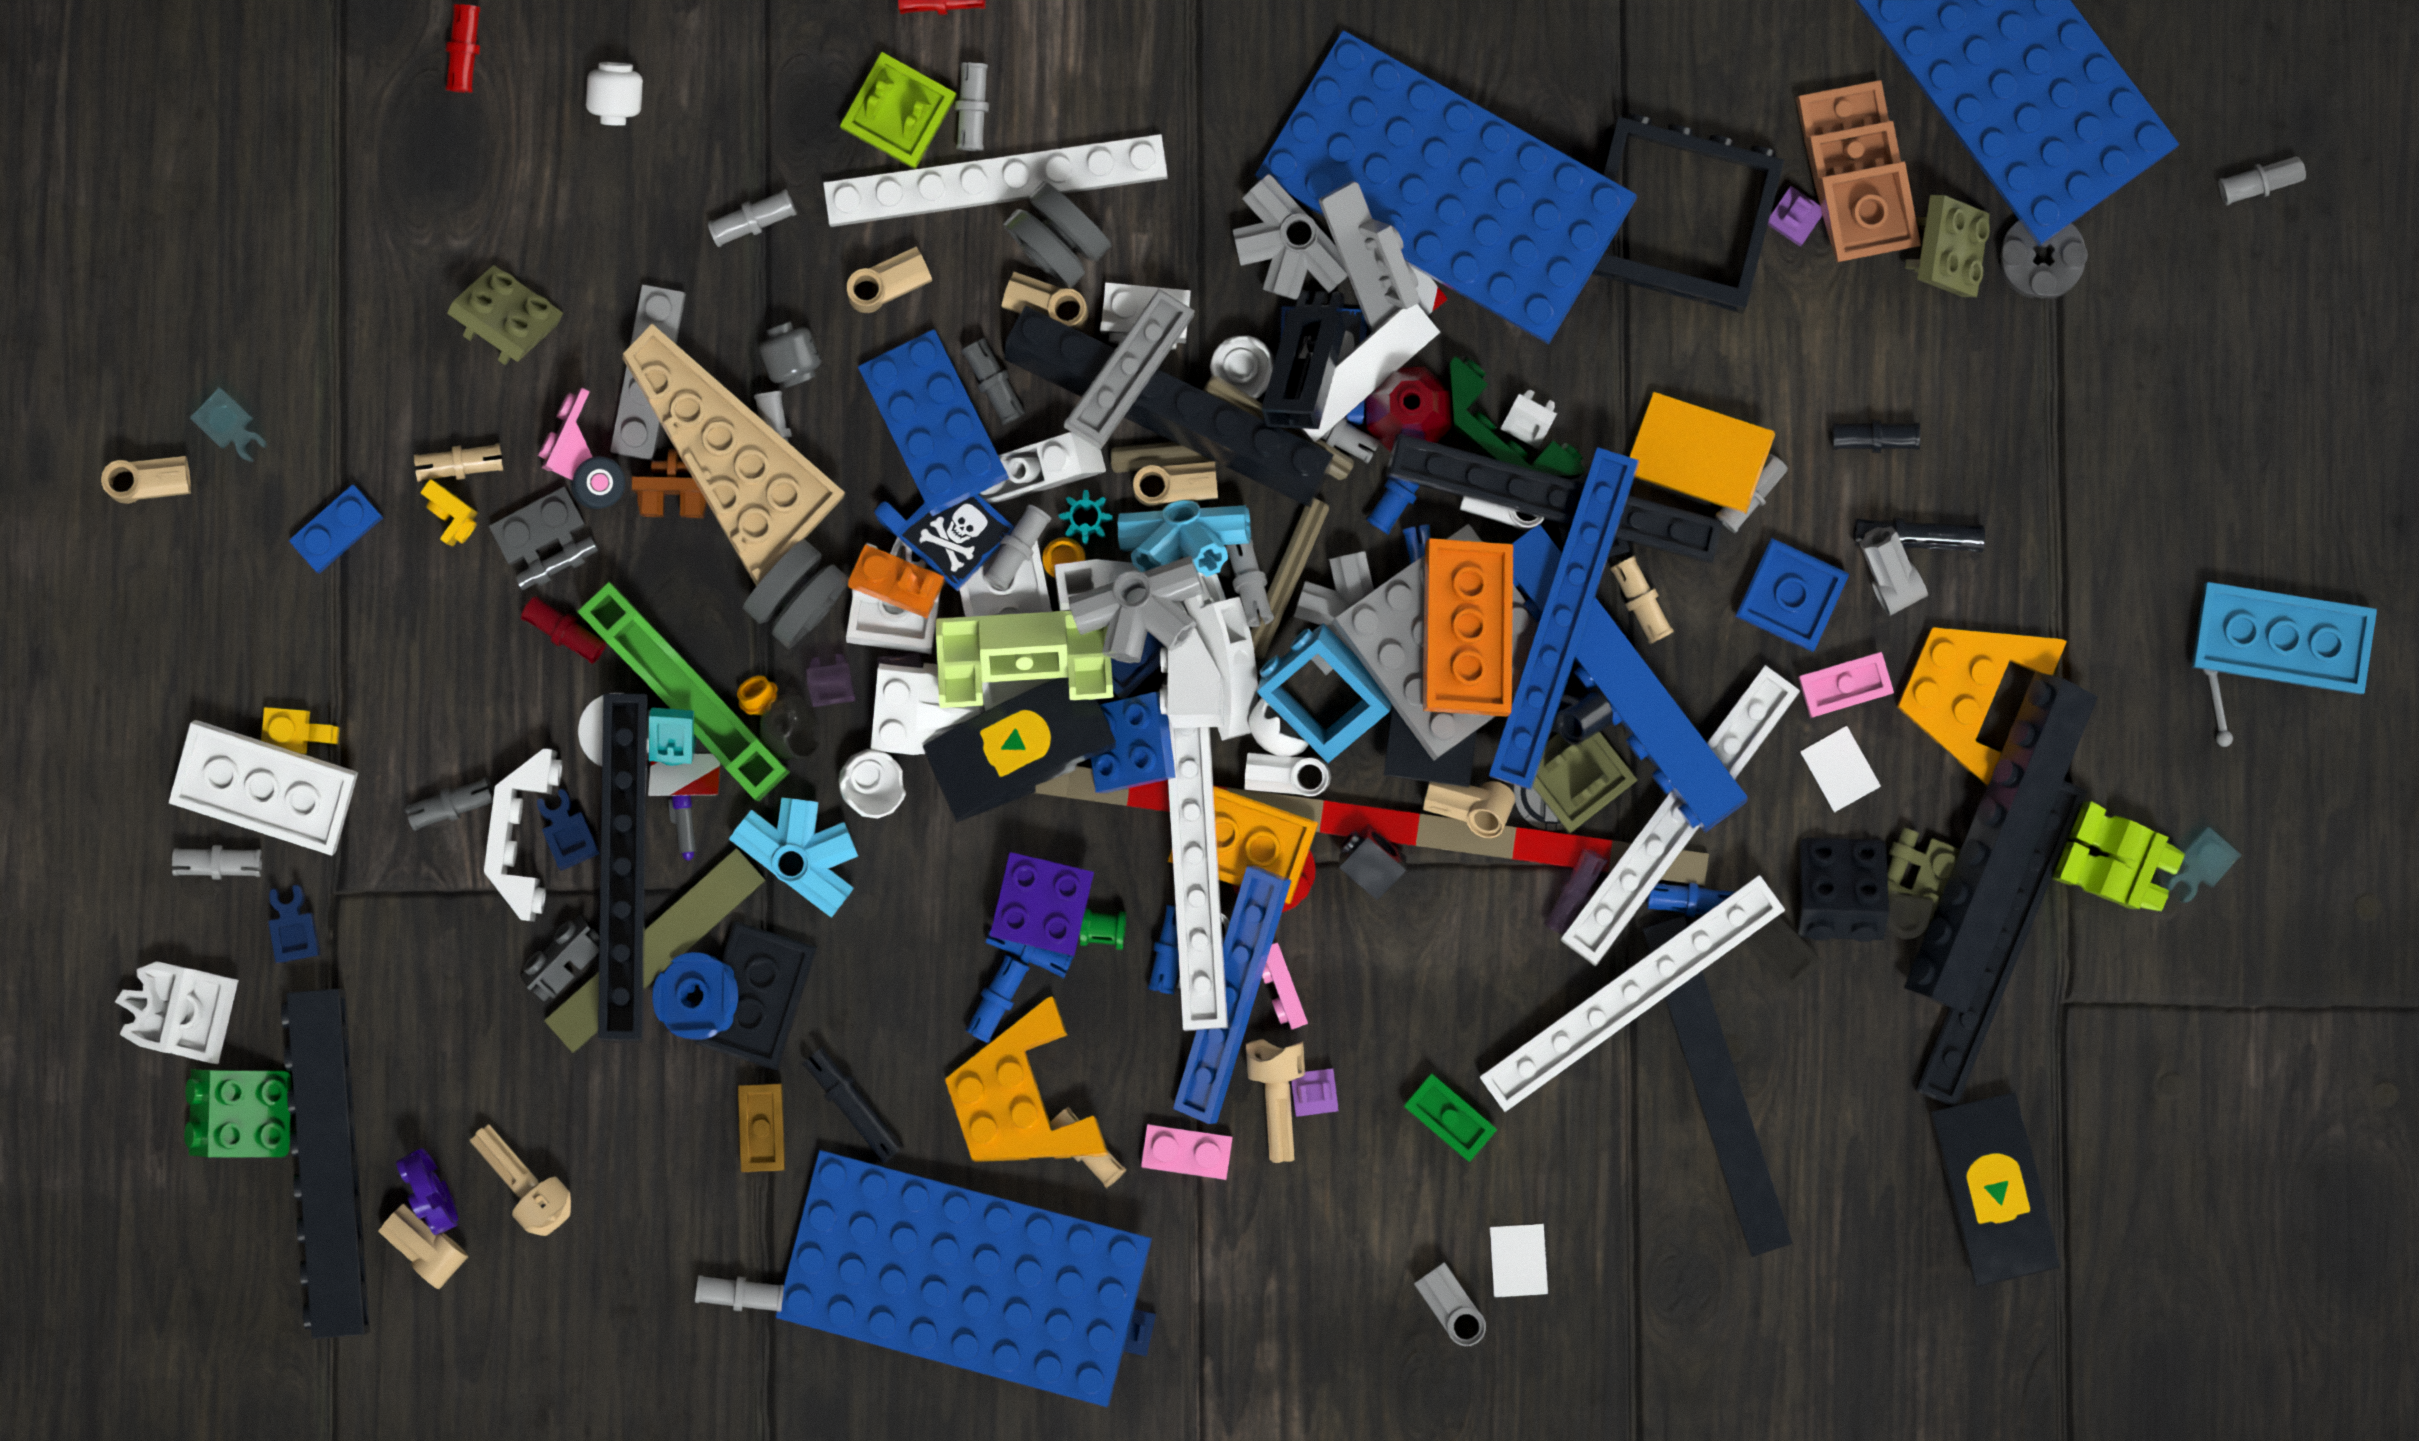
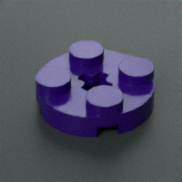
M420 1148L397 1160L396 1166L405 1183H410L414 1193L409 1195L408 1199L418 1219L425 1217L428 1227L435 1236L458 1225L456 1221L459 1220L454 1200L445 1180L440 1182L433 1172L438 1168L430 1155L423 1148Z

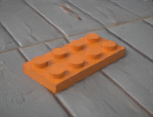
M1432 538L1425 542L1423 711L1505 717L1511 714L1513 544Z

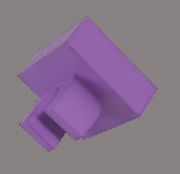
M1790 186L1770 215L1768 225L1801 247L1822 217L1821 206Z
M1333 1068L1307 1071L1304 1076L1291 1081L1296 1117L1339 1111Z

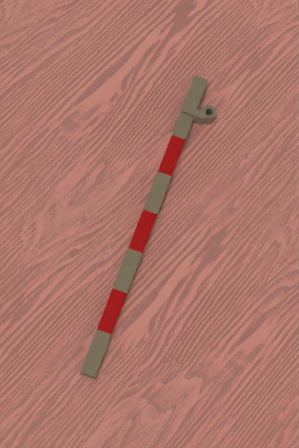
M1078 766L1072 772L1036 785V792L1033 793L1170 812L1168 780L1110 793H1095L1093 769ZM1215 786L1318 822L1316 832L1347 837L1354 830L1360 833L1369 824L1390 843L1611 873L1632 845V843L1512 826H1505L1502 834L1498 837L1483 838L1472 832L1467 822L1454 818ZM1682 850L1660 880L1686 884L1695 883L1705 886L1709 854Z

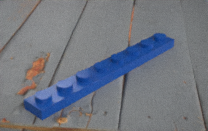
M1597 447L1512 704L1511 714L1508 716L1489 774L1492 778L1532 790L1639 465V460Z

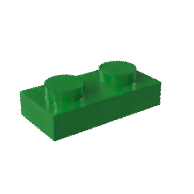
M1432 1073L1403 1105L1468 1162L1474 1158L1497 1131L1493 1125Z

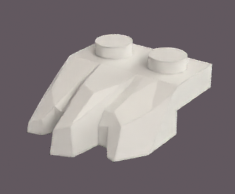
M897 537L890 552L891 555L935 572L922 559L919 562H913L912 550ZM869 543L866 544V545H869V546H871V547H874V548L878 549L877 546H874V545L869 544ZM852 589L853 598L846 634L847 643L932 654L940 593L927 619Z
M924 663L923 668L879 664L871 750L910 755L925 754L923 745L959 724L983 713V706L940 708L938 664Z
M157 961L137 969V977L144 984L143 991L122 990L115 1001L133 1012L136 1017L134 1023L124 1025L120 1035L140 1047L218 1064L238 980Z

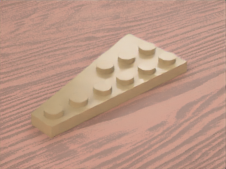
M651 324L623 353L622 359L757 586L773 566L794 545L805 539L843 499L845 492L656 326Z

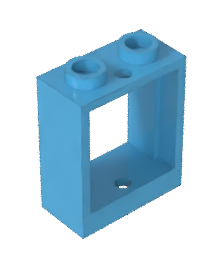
M1322 623L1313 632L1309 629L1301 632L1291 643L1290 648L1292 650L1282 658L1275 655L1261 668L1259 673L1262 676L1256 692L1329 763L1389 713L1392 703L1358 657ZM1316 654H1319L1363 698L1327 730L1281 686L1283 682Z

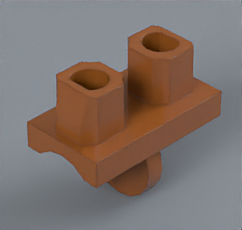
M676 449L668 450L667 461L652 460V473H667V477H632V490L638 495L639 512L642 517H664L665 495H680L681 517L704 518L707 501L693 478H679V474H690L684 462L679 460V454Z

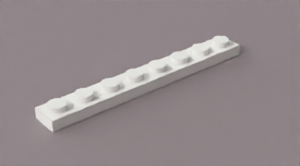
M1160 134L824 182L829 225L834 227L1030 199L1029 196L1043 181L1048 182L1062 194L1168 178L1162 135Z
M1766 665L1707 743L1734 780L1800 692L1799 689ZM1673 791L1670 792L1561 938L1563 943L1595 966L1700 827L1698 825L1692 829L1678 811V807L1682 803Z
M1169 721L1176 778L1168 779L1183 1030L1228 1028L1210 727L1172 728Z
M1758 875L1482 1074L1480 1079L1504 1112H1506L1780 915L1785 909L1762 877Z

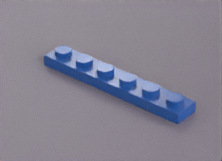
M1255 865L1247 866L1223 943L1228 1028L1196 1031L1173 1109L1207 1124L1217 1123L1291 884L1290 879Z

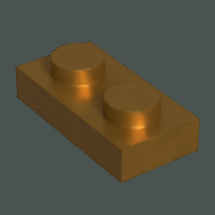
M739 1085L741 1172L785 1170L783 1085Z

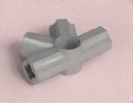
M1270 174L1258 182L1242 198L1263 223L1233 229L1236 248L1241 266L1272 259L1263 290L1297 300L1302 290L1307 270L1328 293L1348 277L1336 245ZM1301 221L1309 225L1312 235L1306 244L1298 246L1288 240L1287 230L1294 222Z
M1366 551L1329 559L1336 591L1305 581L1294 615L1296 618L1318 625L1324 623L1352 652L1353 650L1332 621L1374 591ZM1319 654L1312 658V661L1325 675H1328L1333 670Z
M1192 556L1145 572H1125L1115 582L1068 597L1072 616L1080 635L1108 626L1102 650L1103 655L1117 661L1133 663L1141 661L1147 632L1151 633L1171 652L1177 647H1181L1187 641L1197 624L1174 603L1204 594L1194 560ZM1136 588L1146 589L1142 600L1136 603L1126 602L1130 591Z

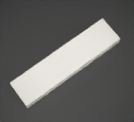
M1418 304L1408 309L1399 308L1336 364L1319 429L1299 428L1310 443H1315L1379 387L1392 371H1397L1440 333Z

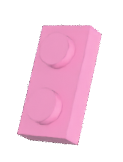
M1882 652L1798 677L1810 718L1894 693Z
M1278 943L1272 944L1262 977L1265 984L1273 981L1279 998L1271 1001L1280 1024L1289 1022L1291 1029H1295L1308 1024L1280 947Z
M1147 1124L1141 1167L1226 1180L1232 1136Z

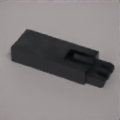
M1301 290L1295 310L1289 309L1262 406L1267 427L1319 429L1346 331L1341 314L1344 306L1343 292H1333L1330 304L1327 305L1328 295L1326 291H1317L1314 302L1311 304V292ZM1311 336V339L1307 340L1306 345L1308 352H1313L1312 356L1311 353H1307L1306 358H1299L1304 337Z

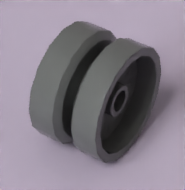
M1043 181L1029 196L1032 208L1043 221L1041 222L1026 210L1016 209L1003 223V227L1020 245V249L1045 273H1049L1066 288L1072 289L1085 275V270L1082 262L1071 250L1074 249L1089 261L1097 262L1112 245L1100 229L1077 206L1051 184Z
M805 539L794 545L773 566L752 591L742 608L759 624L768 622L782 610L772 626L771 634L788 649L796 645L820 623L845 590L849 580L833 564L820 569L809 579L820 563L821 553Z

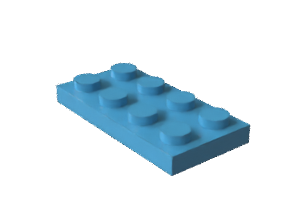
M2206 582L2203 588L2191 668L2362 695L2365 693L2377 609Z

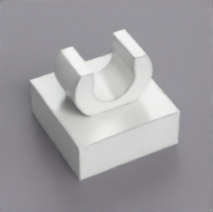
M1528 390L1524 396L1518 395L1501 430L1538 449L1557 414L1552 412L1554 410L1553 401L1549 400L1546 407H1543L1531 400L1534 391Z

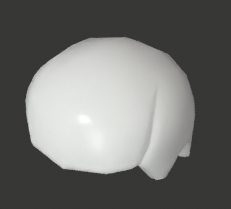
M1233 336L1225 339L1215 349L1210 364L1212 377L1218 376L1252 398L1257 399L1268 388L1275 363L1274 356L1267 345L1257 338Z
M1263 698L1259 700L1249 717L1250 730L1257 743L1264 750L1280 757L1297 756L1302 753L1308 746V743Z
M871 749L851 755L840 771L839 787L843 800L861 816L877 819L893 813L904 800L906 792L903 786V771L897 761L893 760L892 756L886 752Z

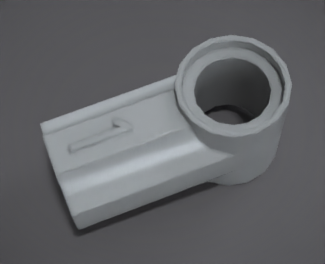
M1890 526L1887 528L1877 527L1867 532L1859 544L1875 579L1872 582L1873 590L1884 611L1891 616L1927 597L1926 586L1914 565L1909 562L1896 530Z
M1445 1262L1414 1283L1447 1331L1449 1337L1455 1343L1462 1346H1472L1484 1337L1486 1322L1483 1315L1479 1313ZM1470 1314L1477 1319L1479 1329L1473 1338L1462 1339L1456 1335L1454 1323L1460 1315Z

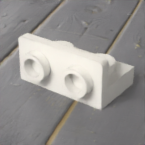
M1105 283L1100 327L1101 335L1109 336V343L1119 345L1154 296L1158 287ZM1159 288L1189 307L1191 291ZM1187 327L1171 349H1176L1177 343H1186Z

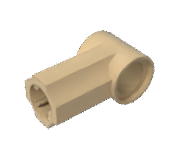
M916 246L869 269L863 268L855 271L848 279L847 295L849 303L854 309L862 313H871L878 310L882 304L932 282V278ZM864 281L874 283L878 287L876 297L867 301L859 299L854 294V290L859 283Z
M1013 272L1004 293L1002 308L1021 314L1026 305L1077 331L1085 326L1088 321L1089 312L1085 299L1079 292L1074 289H1062ZM1066 301L1077 303L1080 306L1077 317L1069 321L1058 318L1057 309L1062 303Z
M186 456L135 462L117 460L108 464L101 476L103 489L120 503L129 504L139 499L191 494L190 470ZM122 472L132 473L134 477L132 487L125 492H116L113 487L115 477Z
M1215 462L1161 467L1149 465L1143 467L1134 477L1133 491L1135 497L1141 504L1147 507H1157L1179 500L1202 501L1218 499ZM1155 475L1163 480L1165 489L1159 496L1148 497L1142 493L1140 483L1146 476Z
M1495 781L1485 782L1480 788L1472 785L1466 788L1429 783L1423 810L1465 821L1470 830L1476 835L1483 838H1495L1502 834L1515 803V795L1505 784Z
M405 1203L391 1214L378 1231L396 1249L412 1261V1268L423 1279L437 1289H440L468 1258L467 1253L446 1234L433 1235L427 1223L422 1218L418 1219L414 1211Z

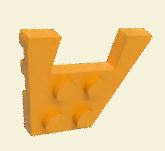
M1931 628L1897 708L1936 743L1943 746L1969 772L1971 771L1987 787L2001 752L1976 742V738L2009 661L2034 672L2053 675L2067 641L2056 638Z
M1049 997L945 1079L971 1158L975 1162L1029 1160V1158L1054 1157L1055 1159L1071 1158V1156L1103 1157L1109 1155L1097 1119L1094 1116L1052 1130L1026 1051L1067 1036L1056 1000L1053 997Z

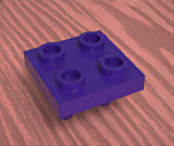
M1010 852L990 936L1075 956L1094 872Z

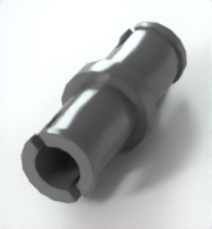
M982 338L961 350L980 382L977 386L980 393H986L1001 420L1002 426L1027 413L1008 382V379L1011 378L1008 371H1002L987 344L986 338Z
M484 777L479 781L453 790L449 786L440 790L439 795L405 805V810L407 814L411 813L408 820L412 829L416 831L447 818L451 821L461 818L462 813L487 804H493L494 793L491 794L490 792L494 790L488 777Z

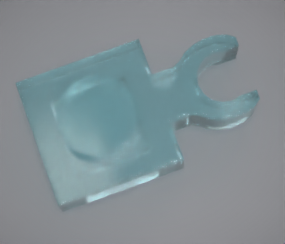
M220 387L190 417L222 449L233 441L237 453L249 462L254 461L245 450V446L249 441L257 440L263 448L267 447L263 437L244 428L253 418Z
M2205 827L2183 852L2185 856L2182 863L2187 869L2182 874L2173 876L2167 882L2166 889L2172 890L2177 882H2185L2188 886V893L2181 899V902L2187 903L2197 894L2198 884L2201 881L2209 887H2214L2241 854L2210 827Z

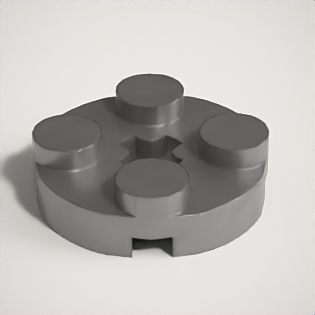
M2020 221L2016 222L2005 235L2001 245L2000 266L2006 282L2016 292L2029 298H2057L2068 292L2080 279L2088 257L2080 232L2071 223L2039 246L2042 249L2048 247L2052 250L2053 253L2050 257L2053 264L2048 266L2046 263H2041L2037 266L2033 262L2036 256L2033 247L2038 245Z

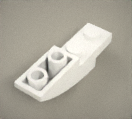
M1198 572L1204 594L1183 600L1189 617L1196 622L1195 629L1219 670L1224 683V727H1217L1223 741L1251 733L1249 717L1258 703L1256 660L1250 629L1246 622L1247 618L1240 597L1226 600L1217 574L1206 577Z

